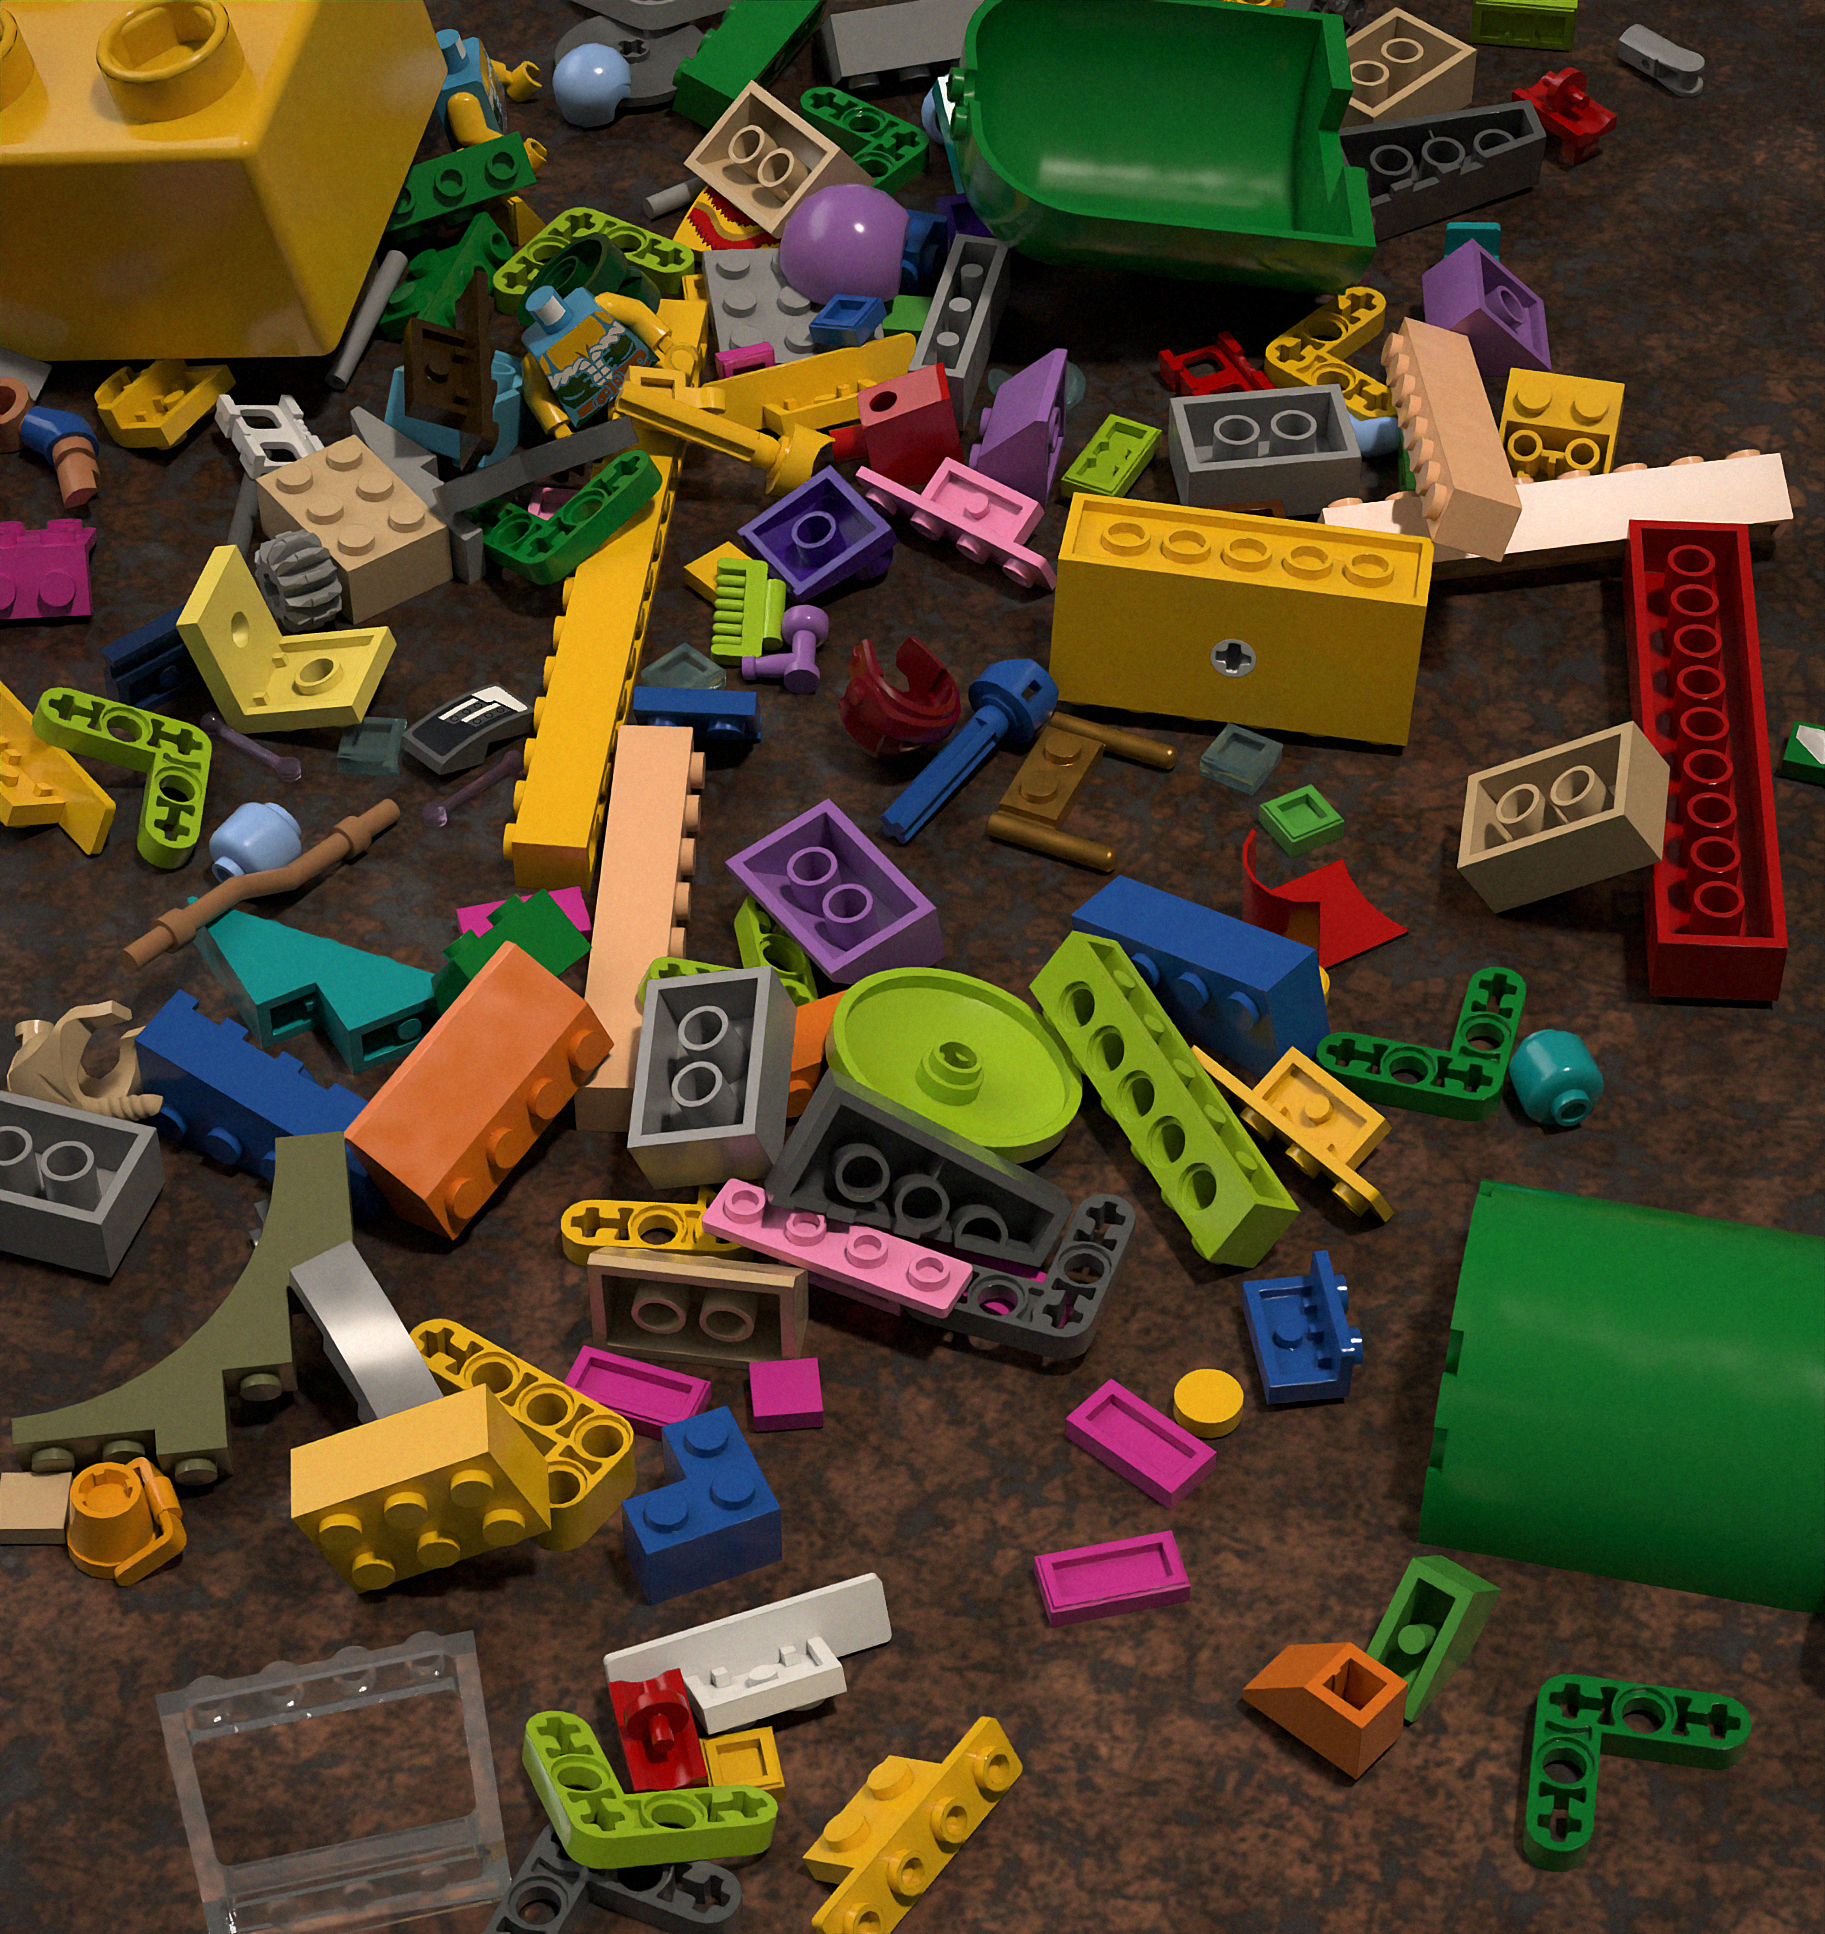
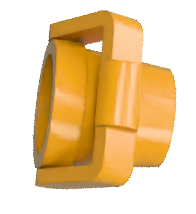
M144 1457L135 1458L126 1465L113 1462L94 1464L76 1476L70 1488V1521L66 1528L69 1555L77 1568L92 1577L108 1580L116 1579L118 1585L130 1586L178 1555L186 1546L187 1535L181 1522L183 1511L171 1480L165 1477L157 1466ZM158 1525L161 1526L163 1532L162 1536L159 1535Z

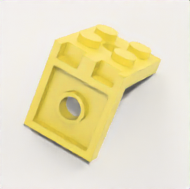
M237 545L214 548L176 623V627L232 735L273 731L291 732L297 729L331 726L346 727L361 724L397 645L388 626L282 636Z

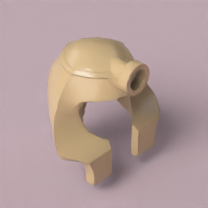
M111 1000L99 1004L76 1006L70 1009L55 1026L50 1022L42 1020L23 1021L15 1026V1040L22 1044V1048L15 1054L6 1077L10 1093L130 1122L156 1115L161 1111L164 1103L163 1096L143 1093L134 1039L146 1026L129 1030L120 1038L119 1062L103 1078L98 1079L87 1075L80 1063L84 1048L97 1029L129 1021L132 1019L131 1009Z

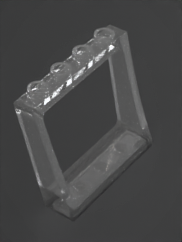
M473 1630L440 1636L431 1631H422L410 1636L404 1644L368 1651L361 1646H348L339 1650L332 1659L298 1666L289 1661H275L265 1666L259 1674L230 1680L206 1675L195 1679L186 1689L155 1695L163 1738L209 1934H349L499 1902L512 1882ZM443 1690H452L460 1695L476 1799V1807L470 1815L233 1866L222 1865L217 1861L191 1754V1749L197 1742Z

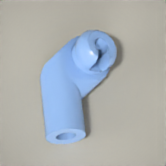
M1349 413L1363 458L1379 457L1398 452L1400 431L1398 419L1394 417H1381L1359 421Z

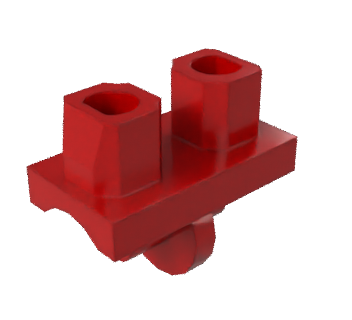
M1569 67L1558 74L1549 71L1531 88H1518L1512 91L1511 102L1531 100L1547 138L1555 134L1562 138L1561 155L1573 163H1579L1596 154L1599 137L1616 129L1617 115L1584 93L1587 85L1586 76L1578 69Z
M680 1668L668 1670L656 1678L642 1682L622 1680L609 1682V1698L633 1794L709 1787L708 1774Z

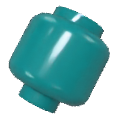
M1548 1029L1531 1034L1520 1043L1508 1067L1510 1083L1525 1113L1538 1124H1559L1561 1126L1578 1124L1588 1117L1592 1109L1599 1103L1604 1091L1602 1073L1590 1050L1577 1034Z

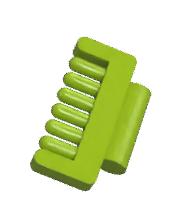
M720 558L718 560L716 583L724 587H718L715 590L716 596L723 599H717L714 603L715 608L721 611H716L713 615L714 620L719 623H715L712 627L713 632L717 634L711 640L713 645L711 646L710 660L712 663L742 666V657L744 656L760 658L762 656V648L774 651L782 647L781 625L782 617L785 613L786 584L779 579L767 580L768 564L765 561Z

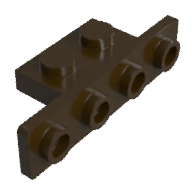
M480 271L474 272L456 304V329L411 317L403 331L405 416L459 430L460 470L470 474L474 473L484 455L490 456L493 453L499 436V424L493 421V405L497 396L498 384L496 380L491 379V364L495 355L496 340L490 337L489 327L494 311V298L488 296L487 273Z

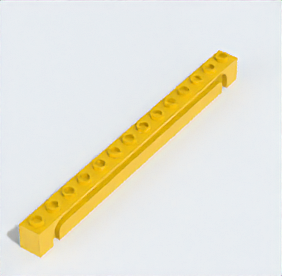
M660 299L656 315L673 331L671 338L676 343L686 342L693 345L697 349L700 358L699 362H696L687 351L677 350L672 354V363L675 368L685 371L686 387L700 388L699 376L700 373L703 374L709 349L707 302ZM660 350L655 351L660 361L651 368L666 369L664 364L665 355ZM616 397L608 403V421L623 417L613 412ZM634 428L639 443L600 457L602 463H593L590 481L620 455L633 450H643L650 456L661 473L663 482L660 489L648 502L572 570L575 573V577L565 578L563 611L566 612V615L556 616L553 631V648L557 653L556 656H547L544 666L543 685L547 695L546 697H537L535 702L534 731L537 733V737L527 738L525 744L524 773L527 775L526 781L517 780L515 785L513 809L517 821L516 824L507 823L504 832L503 856L504 860L513 861L516 887H544V889L560 890L579 886L582 892L590 891L597 859V840H601L611 796L619 726L626 725L688 444V441L663 431Z

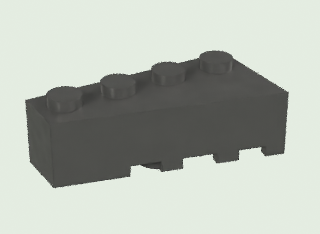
M1531 100L1339 129L1344 166L1365 168L1376 242L1538 184L1547 138Z
M830 1067L827 1069L764 1182L769 1203L772 1205L793 1210L794 1207L824 1213L827 1218L848 1223H854V1221L892 1229L895 1234L919 1239L921 1236L952 1243L955 1248L1036 1267H1041L1073 1211L1061 1187Z

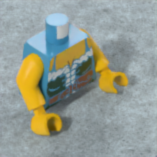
M445 29L437 32L436 37L448 67V74L435 107L452 152L507 135L506 97L502 85L513 100L524 102L542 88L540 83L534 81L540 75L539 68L532 62L524 61L514 71L510 72L506 70L504 63L489 59L479 38L472 37L461 40L458 31L454 29ZM528 138L523 144L534 175H536L547 164L546 159H544L547 155V150L535 139Z
M549 285L534 291L526 301V310L536 322L525 330L521 337L528 350V353L521 362L523 397L546 435L553 434L556 440L574 434L567 426L570 421L576 428L580 427L617 396L621 390L629 365L651 368L660 361V358L655 354L657 350H660L665 355L664 364L668 370L681 371L675 368L672 363V354L677 350L687 351L696 362H699L700 358L697 349L690 343H676L671 338L673 331L640 300L610 292H605L595 297L584 287L576 288L567 297L562 299L556 290Z

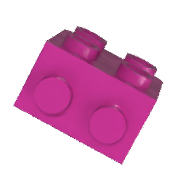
M73 518L48 521L47 529L24 530L23 522L19 521L0 522V619L91 615L93 603L88 553L97 541L96 528H82V520Z

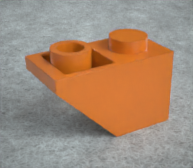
M1351 1642L1288 1645L1242 1689V1698L1357 1780L1402 1735L1408 1682Z

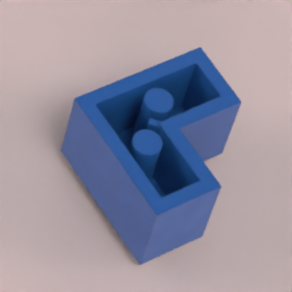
M725 1405L661 1427L664 1475L668 1486L621 1501L625 1555L649 1605L653 1606L782 1561L781 1508L728 1406Z

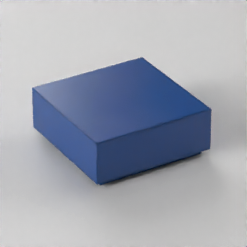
M835 294L808 327L812 340L815 343L860 347L887 316V312L881 298Z

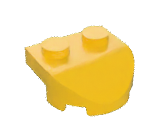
M155 359V362L149 368L138 373H134L130 366H124L101 384L94 397L98 404L96 408L116 443L126 448L156 447L158 450H167L183 442L188 435L187 430L198 419L214 412L217 409L218 395H225L236 384V381L227 364L187 366L184 359Z

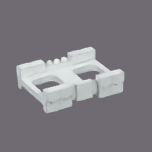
M218 395L215 420L225 437L232 438V442L239 453H241L239 460L251 479H257L261 477V473H270L286 464L292 463L271 461L266 457L263 449H286L291 451L295 458L299 460L324 448L318 436L311 435L307 426L304 425L302 420L303 412L292 395H281L278 405H235L230 395ZM242 416L268 417L273 420L278 429L251 428L246 424Z

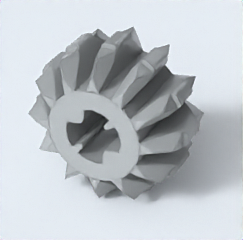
M302 529L293 533L287 531L272 537L273 540L261 543L260 550L255 552L254 561L257 566L255 577L260 584V593L264 597L271 614L275 616L276 623L283 630L288 629L292 633H296L302 630L306 632L324 626L325 622L335 619L336 613L341 611L342 600L339 595L342 591V586L336 575L338 568L333 566L330 552L326 547H322L320 538L314 532L308 533Z

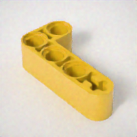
M432 1319L422 1322L411 1331L409 1335L444 1397L486 1383L548 1462L551 1530L535 1535L534 1539L544 1548L553 1551H569L579 1548L587 1542L620 1507L621 1501L626 1500L636 1487L634 1432L630 1423L619 1414L456 1322L447 1319Z

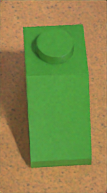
M1442 1555L1412 1558L1366 1652L1369 1656L1408 1682L1404 1718L1410 1722H1415L1471 1654L1502 1591L1499 1587Z

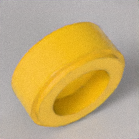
M1200 1369L1190 1372L1181 1378L1176 1385L1174 1391V1417L1180 1427L1194 1436L1202 1438L1224 1436L1232 1432L1241 1421L1244 1397L1242 1388L1236 1379L1220 1370Z

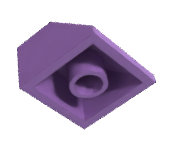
M1473 238L1421 275L1424 298L1422 308L1425 313L1426 323L1468 336L1480 376H1509L1511 367L1547 373L1552 371L1543 300Z
M1058 348L999 386L993 409L984 408L982 412L979 430V440L982 442V445H972L969 459V468L1039 502L1044 511L1046 510L1065 441L1068 350Z

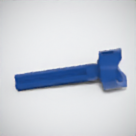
M1030 658L1000 661L990 664L968 689V699L975 713L973 717L880 816L879 819L884 824L881 830L888 838L895 836L901 844H905L1002 737L1017 744L1027 743L1051 718L1059 691L1050 675L1038 663ZM1029 687L1036 692L1026 701L1021 696V693Z

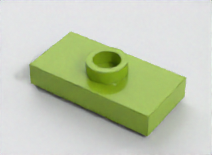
M1473 0L1469 43L1572 52L1578 0Z
M1110 414L1062 477L1061 495L1073 498L1074 492L1123 498L1161 447L1162 430Z

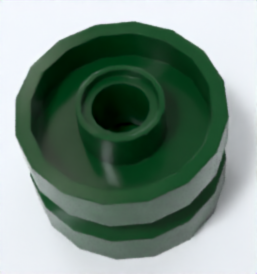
M594 232L579 237L562 248L541 268L529 283L520 300L517 317L520 324L526 330L536 322L526 310L525 305L529 296L543 286H552L562 299L580 287L586 288L595 297L605 292L640 300L655 315L659 309L661 293L657 285L639 267L627 266L628 261L624 252L606 234Z

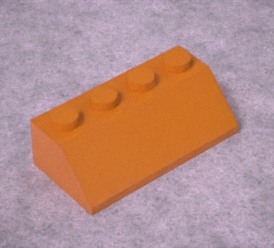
M506 940L345 1130V1143L401 1219L454 1241L615 1044L590 1005L518 945Z

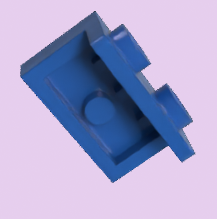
M1313 1251L1310 1275L1244 1281L1242 1284L1241 1302L1267 1404L1349 1396L1353 1368L1361 1367L1363 1363L1362 1338L1357 1326L1348 1327L1345 1316L1348 1312L1349 1304L1346 1280L1343 1274L1333 1273L1328 1251Z

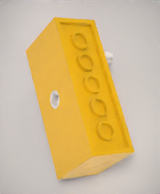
M1074 492L1058 557L1049 675L1059 691L1057 700L1079 706L1091 704L1122 708L1133 713L1152 712L1182 716L1193 721L1212 720L1242 724L1253 729L1272 728L1303 732L1313 737L1333 736L1363 740L1374 745L1393 744L1407 746L1435 543L1429 537Z

